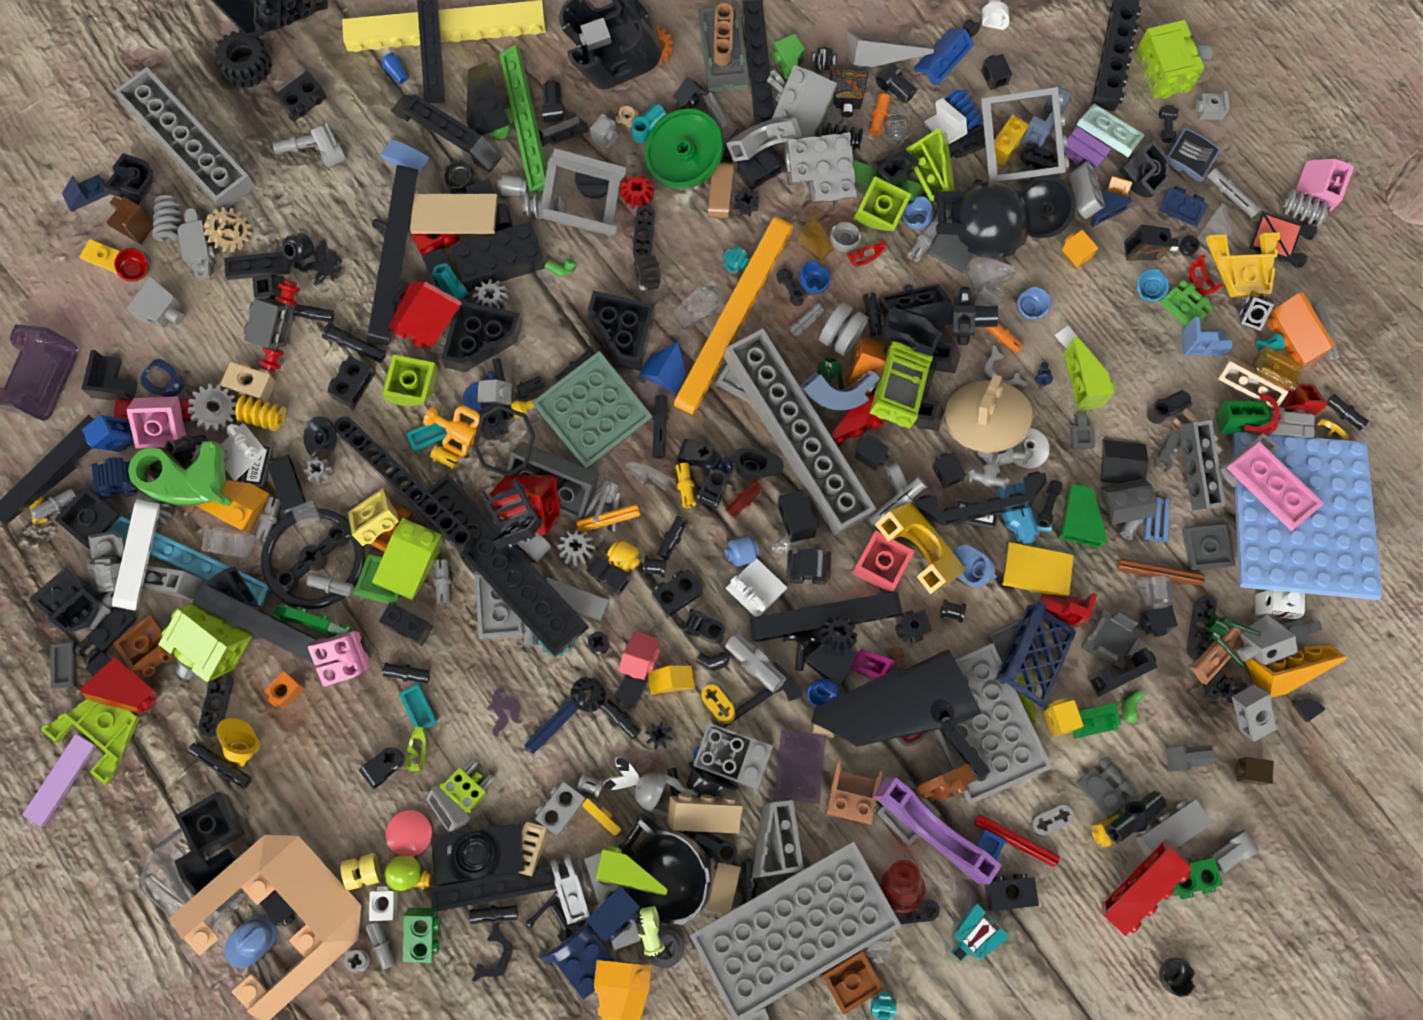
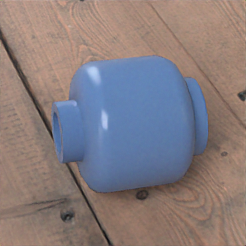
M748 535L731 539L728 542V548L725 549L726 558L737 567L754 562L757 555H759L756 540L751 539Z

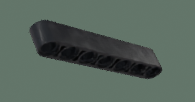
M890 592L754 617L749 620L753 642L784 638L793 634L800 635L817 632L822 629V622H828L827 619L831 615L836 619L841 614L843 621L849 618V625L897 617L902 614L898 592Z

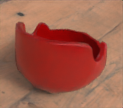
M125 248L118 252L114 260V267L117 275L124 281L138 282L145 277L148 271V262L141 251L135 248Z

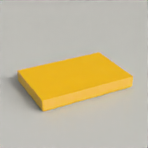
M1009 542L1002 585L1068 598L1074 555Z

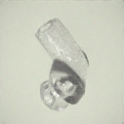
M784 535L774 543L773 551L777 555H783L790 547L802 548L803 540L790 543L788 535Z

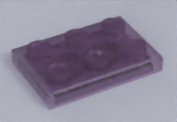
M781 730L774 799L820 804L826 735Z

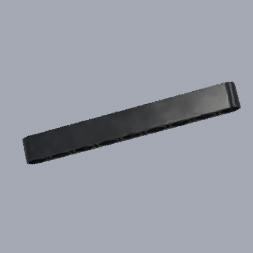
M398 164L395 172L367 334L368 342L383 345L389 344L391 329L388 327L394 317L396 303L393 298L398 292L418 169Z
M344 416L336 420L334 427L340 438L458 551L466 553L474 548L475 540L470 531L351 418ZM350 427L348 431L343 432L346 428ZM364 440L363 444L357 445L360 441ZM379 454L377 458L371 459L373 455ZM393 467L391 472L385 473L388 468ZM408 481L405 486H400L402 482ZM423 495L421 499L414 500L416 496ZM436 508V513L430 515L429 512ZM452 523L451 527L444 529L445 524ZM467 537L465 542L458 543L460 538Z

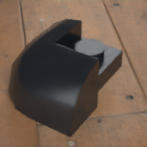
M1154 139L1135 151L1119 169L1128 180L1132 181L1130 189L1145 198L1153 197L1171 177L1169 176L1170 169L1168 163L1170 159Z
M122 153L112 167L114 174L105 184L104 190L105 193L120 198L125 197L139 205L152 187L154 181L153 170L148 162Z

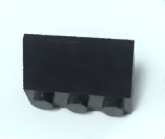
M939 284L878 297L884 321L890 308L895 307L928 317L937 328L953 324L952 301Z

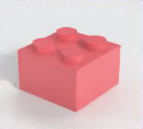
M875 530L852 574L887 593L893 592L914 550L895 540L888 541L883 534Z

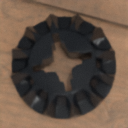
M586 676L578 679L573 684L570 696L573 704L579 710L594 712L600 709L605 702L606 692L603 684H600L596 678L592 679ZM591 687V694L594 695V697L591 696L587 701H585L586 693L583 691H587Z

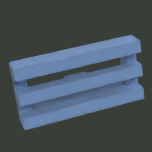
M1157 497L1158 504L1154 518V536L1150 535L1152 517L1145 518L1144 540L1166 542L1168 541L1170 499L1163 500ZM1161 505H1163V511H1162V527H1161V537H1160V536H1159V530H1160V514H1161Z

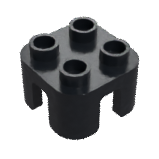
M567 0L563 4L559 14L560 25L563 32L577 46L567 51L569 60L596 88L605 90L651 71L660 61L662 54L661 44L652 11L644 0H612V3L601 8H595L589 0ZM604 18L611 38V44L589 51L587 45H582L579 36L582 33L581 25Z

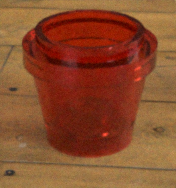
M908 860L894 862L880 879L879 887L893 911L909 913L919 908L923 903L926 887L919 868L913 862ZM900 878L907 879L908 881H902Z

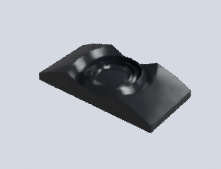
M521 824L492 826L476 831L452 833L431 839L434 886L525 871Z

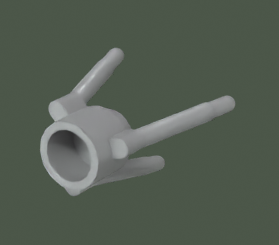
M603 481L601 488L597 489L596 495L588 506L584 518L588 517L598 499L601 501L593 519L594 523L597 522L605 502L612 503V500H614L613 510L618 509V502L621 494L617 493L619 486L610 481ZM613 523V524H612V531H613V532L616 531V524H617V523Z

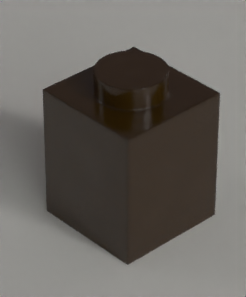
M1252 757L1238 759L1235 765L1237 781L1258 785L1273 784L1274 761Z

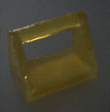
M1266 346L1258 353L1252 363L1254 372L1292 391H1295L1303 368L1302 364Z

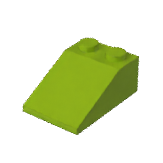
M1074 337L1063 354L1077 411L1102 408L1115 392L1114 382L1110 380L1109 373L1078 337Z
M402 518L390 538L372 583L413 600L443 548L442 534Z
M608 846L607 850L602 849L596 875L597 881L663 896L667 894V889L627 855L621 854L622 849Z

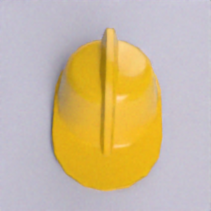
M227 718L217 725L216 733L222 744L223 754L228 760L238 762L240 766H244L246 761L250 760L254 753L260 749L261 744L253 728L244 720Z

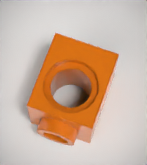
M282 671L264 692L269 695L267 700L276 708L281 706L286 709L305 688L290 674ZM286 686L287 693L279 697V689Z

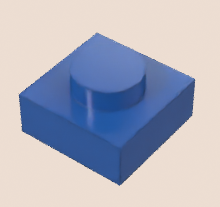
M983 830L976 846L986 851L997 861L1006 840L987 830Z

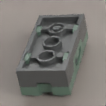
M739 5L732 6V59L726 66L716 64L713 58L716 7L699 9V30L708 93L722 92V88L733 87L734 90L748 89L749 76Z

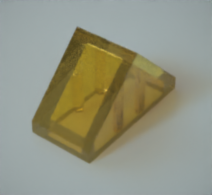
M815 216L799 230L797 243L818 261L821 262L834 249L830 239Z

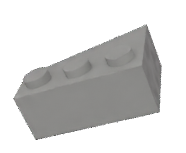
M793 800L763 805L752 879L803 871L804 867Z

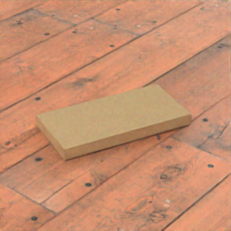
M414 194L410 231L412 234H495L497 194Z

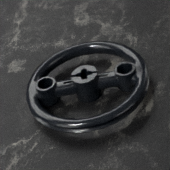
M321 508L297 511L281 520L267 536L261 554L262 574L270 590L285 603L304 609L324 608L346 597L331 593L317 599H304L293 596L289 592L296 589L299 583L298 580L307 572L323 569L327 562L326 556L337 546H345L350 539L354 545L355 561L346 582L352 584L353 589L355 588L365 563V548L352 535L350 521L337 512ZM315 518L327 519L337 524V526L329 530L328 537L318 546L309 545L304 547L299 555L300 561L290 570H283L279 572L277 577L274 576L272 569L273 550L280 536L288 528L300 521ZM343 532V537L340 540H334L337 533ZM314 555L316 560L312 561L311 556ZM292 576L291 582L288 585H283L284 579Z

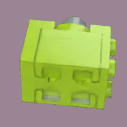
M1185 20L1148 28L1136 49V54L1154 99L1160 97L1167 98L1181 92L1184 94L1191 91L1205 68L1203 63L1210 61L1212 58V50L1209 44L1199 45L1190 38L1191 33Z
M190 603L182 608L178 607L172 613V620L163 630V637L158 645L170 654L174 653L179 663L176 667L178 676L191 680L197 674L204 681L209 682L234 670L253 635L247 630Z

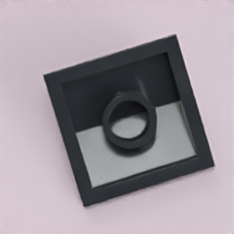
M1103 440L1101 481L1123 483L1146 479L1149 462L1146 444Z

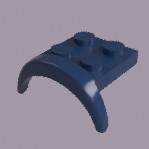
M587 921L560 945L539 955V958L544 963H556L583 1000L595 991L594 980L597 960L615 961Z

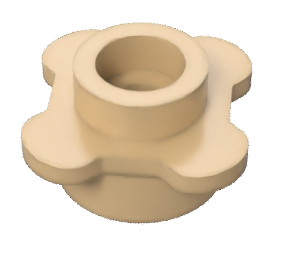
M622 106L615 120L618 124L623 123L628 128H631L633 119L638 117L639 113L630 106Z

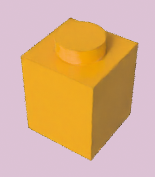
M1083 230L1077 234H1070L1064 240L1066 243L1062 248V251L1077 268L1091 259L1098 250V247Z

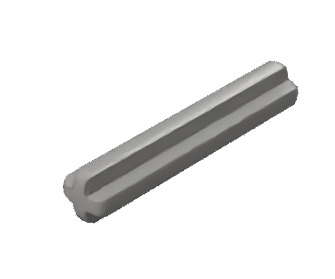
M1324 301L1316 302L1312 306L1313 310L1335 344V347L1326 354V358L1328 361H1334L1340 358L1327 307Z

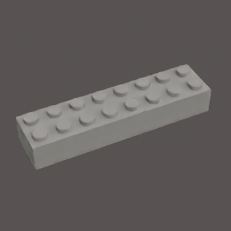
M148 67L141 70L114 91L124 106L220 210L222 207L227 210L255 188L246 172Z

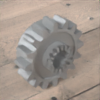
M208 384L206 390L200 386L199 393L193 392L192 397L194 399H189L188 404L193 406L188 408V413H193L190 420H196L198 422L197 427L204 426L205 431L213 428L214 432H217L218 427L226 429V423H233V419L230 416L236 417L235 410H232L237 405V403H232L235 396H228L229 389L227 388L221 391L220 385H217L216 389H212V385ZM207 405H216L218 407V411H209Z

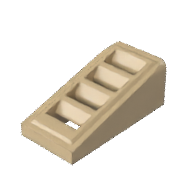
M525 822L522 830L523 851L532 853L533 856L523 854L524 861L530 862V865H524L525 871L518 873L533 876L549 836L546 827ZM530 842L536 844V846L533 847L526 844Z

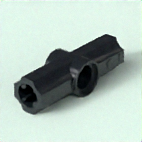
M1154 790L1140 801L1127 803L1125 805V812L1105 827L1106 834L1110 837L1111 841L1118 844L1133 832L1145 831L1148 826L1147 821L1167 807L1166 800L1162 797L1161 793Z

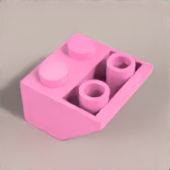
M1335 158L1307 161L1296 187V195L1299 192L1304 193V198L1310 195L1312 196L1311 202L1317 198L1320 201L1319 205L1322 202H1326L1327 208L1330 206L1329 211H1333L1343 199L1354 166Z

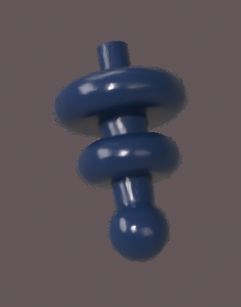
M1047 362L1041 363V368L1035 377L1037 384L1043 387L1053 381V376Z
M725 456V462L721 460L716 468L708 470L711 472L717 468H727L728 472L732 473L734 463L733 461L731 462L730 456Z

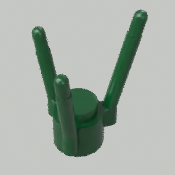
M822 358V362L818 364L817 373H823L822 376L825 377L828 384L830 378H835V374H837L839 389H844L842 364H839V360L836 358ZM822 406V412L826 411V407Z
M1212 615L1205 625V629L1211 632L1210 637L1216 640L1240 666H1244L1243 661L1220 636H1226L1230 626L1258 636L1261 635V632L1233 622L1226 617L1221 618L1218 615Z

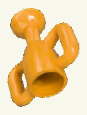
M460 405L454 412L453 420L449 421L439 416L437 408L431 406L424 417L423 425L429 426L436 423L446 428L447 435L442 441L443 449L463 458L474 443L481 415L467 406ZM462 413L474 419L473 423L469 424L460 421V414ZM453 438L461 443L462 450L449 444V441Z

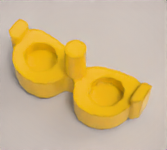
M1324 418L1320 419L1317 425L1322 424L1331 429L1327 433L1328 437H1331L1334 432H1337L1343 440H1347L1349 437L1342 427L1331 420Z

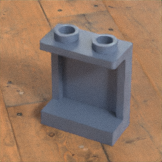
M1058 87V93L1062 92L1063 105H1060V114H1062L1072 94L1068 93L1064 88ZM1051 96L1048 97L1043 108L1050 113L1046 121L1036 116L1033 117L1022 140V143L1025 145L1032 144L1043 147L1054 130Z

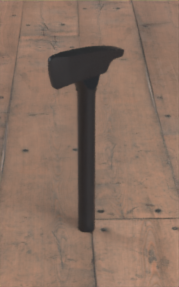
M774 662L773 666L786 677L783 685L774 693L766 688L735 710V718L731 723L779 691H784L788 701L801 697L803 693L790 675L778 663ZM717 722L714 725L725 728L731 723L722 724Z

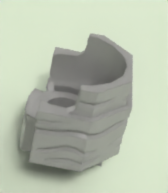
M117 555L100 557L95 561L87 563L89 581L94 592L115 591L121 561H119Z

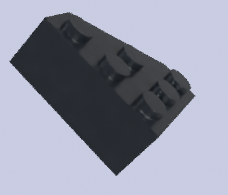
M593 290L588 307L590 321L620 367L641 371L655 318V304Z
M460 301L462 303L453 316L441 357L444 367L467 372L517 343L522 327L520 313Z

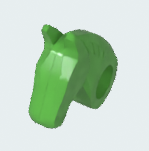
M208 441L202 444L198 458L188 469H185L171 454L151 447L138 451L130 461L128 473L131 482L141 491L159 501L181 506H194L210 502L226 506L231 504V501L223 495L226 482L224 448L215 441ZM161 460V475L155 481L148 482L147 470L153 462Z

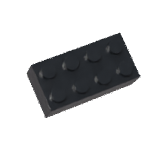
M531 221L497 231L495 234H488L451 245L463 285L468 292L473 291L475 287H481V281L488 284L489 279H491L494 284L497 281L503 282L545 269L544 258Z

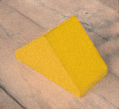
M666 666L653 670L652 673L648 672L651 695L695 688L692 666Z

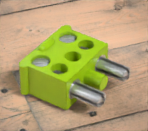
M472 760L463 770L459 767L444 784H440V789L468 815L472 814V810L487 795L485 790L495 781L492 775H488L478 785L477 782L482 778L478 772L471 778L468 776L478 766L475 760ZM458 777H462L460 782H456ZM470 785L468 790H464V787ZM478 792V797L473 798V793Z

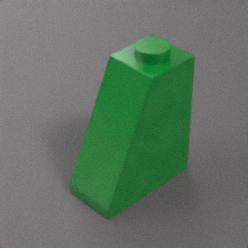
M1082 483L1072 484L1067 489L1058 539L1102 548L1107 543V536L1094 489L1087 488L1088 486Z

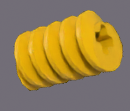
M241 395L237 401L235 412L239 422H245L249 425L253 424L256 427L261 426L263 429H270L274 432L282 426L287 411L285 406H282L278 411V404H274L270 409V402L268 401L262 406L261 399H258L254 404L253 397H249L246 402V396Z

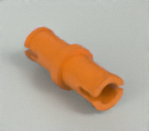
M880 93L878 95L876 108L872 111L873 119L869 128V133L872 135L880 136L882 133L883 121L888 116L887 109L891 100V96L888 94Z
M999 323L997 327H983L998 339L997 342H1002L1014 354L1024 345V343L1010 333L1011 330L1005 329Z

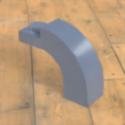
M869 370L851 386L844 389H834L821 374L815 372L800 385V388L809 398L826 408L849 410L869 400L864 393L873 390L880 378L875 372Z

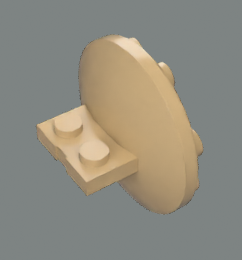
M993 375L991 381H977L961 387L951 396L945 410L946 426L953 438L964 447L985 453L1007 450L1019 444L1029 433L1033 418L1031 405L1025 395L1015 387L1003 383L1002 377L998 375Z

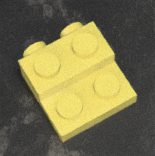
M384 488L348 511L351 533L362 546L372 543L384 531H390L399 522L397 510L391 505L389 493Z

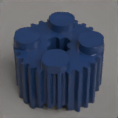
M113 457L105 459L103 464L97 465L95 463L91 465L94 491L100 494V498H113L115 494H123L126 497L137 495L139 488L131 482L128 473L129 461L126 462L123 458Z

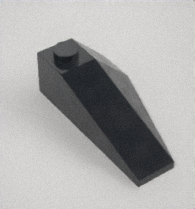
M487 62L468 69L466 123L469 128L482 136L510 125Z

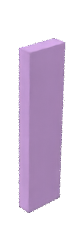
M75 734L22 816L41 827H45L97 745Z

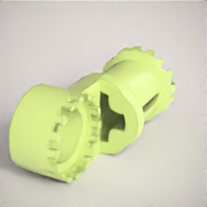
M655 906L641 908L640 915L642 916L640 918L643 920L640 921L644 924H641L643 928L639 929L638 936L643 940L644 954L655 956V953L658 955V952L661 953L665 949L658 936V911Z

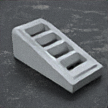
M437 786L431 788L426 800L448 833L452 834L464 829L470 820L469 815Z

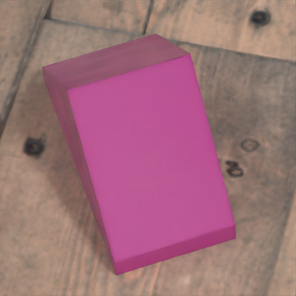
M860 649L850 668L872 681L888 673L895 661Z

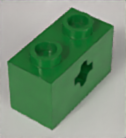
M1224 401L1215 418L1220 434H1234L1237 432H1249L1244 430L1245 425L1252 427L1264 426L1270 421L1271 416L1266 401Z

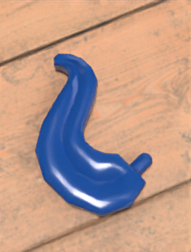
M488 372L489 378L486 380H495L493 374ZM479 382L466 388L463 394V405L475 411L484 409L483 403L477 402Z

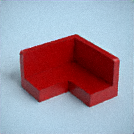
M1043 593L1040 602L1047 606L1045 610L1057 619L1079 627L1090 618L1097 594L1092 593L1085 600H1080L1070 595L1068 598Z

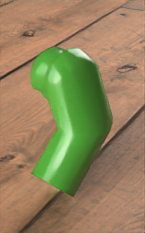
M1137 689L1122 702L1123 717L1129 723H1135L1139 719L1136 704L1144 698V695Z

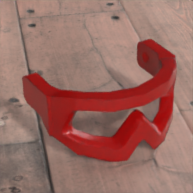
M881 241L879 244L876 243L859 249V253L852 251L846 255L854 267H860L877 259L884 252L887 245L884 241ZM874 248L875 254L863 261L855 262L857 258H863L864 251Z
M1203 254L1191 263L1189 280L1190 283L1196 284L1195 290L1202 295H1210L1221 290L1223 284L1215 285L1209 279L1204 266L1206 256ZM1196 267H1200L1202 276L1211 289L1205 290L1201 288L1203 279L1195 277Z
M1261 393L1260 399L1269 402L1275 409L1274 417L1264 426L1252 427L1245 425L1244 430L1256 435H1261L1262 433L1267 435L1278 428V424L1281 422V414L1276 400L1271 396Z

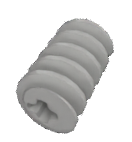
M1291 189L1281 209L1283 207L1286 208L1285 215L1293 211L1292 218L1301 214L1300 221L1308 217L1309 225L1315 220V227L1318 228L1326 219L1330 206L1327 208L1326 202H1322L1319 205L1320 201L1317 198L1311 202L1312 196L1307 195L1304 198L1303 192H1299L1296 195V189Z
M528 192L525 193L523 212L524 215L526 213L529 219L533 217V214L536 219H539L542 195L538 199L535 192L532 198L529 197ZM552 194L549 209L567 214V197L563 201L559 194L557 200H554Z
M160 195L154 198L153 238L160 242L179 241L177 229L181 224V220L178 219L181 217V212H179L181 205L176 203L177 199L173 196Z

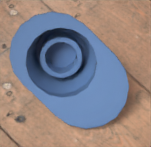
M968 545L959 546L953 551L967 569L957 578L969 586L981 588L992 579L997 578L994 562L984 553Z
M254 916L246 920L226 941L225 957L232 966L241 969L256 963L275 943L277 937L276 926L273 925L268 917Z

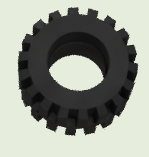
M240 30L238 33L232 31L229 36L227 34L224 35V39L218 42L219 47H215L216 54L214 56L225 79L234 86L238 84L241 88L244 85H247L249 88L252 87V84H260V80L264 81L266 79L265 75L270 74L272 62L262 39L259 36L247 38ZM251 55L248 60L236 63L240 57Z

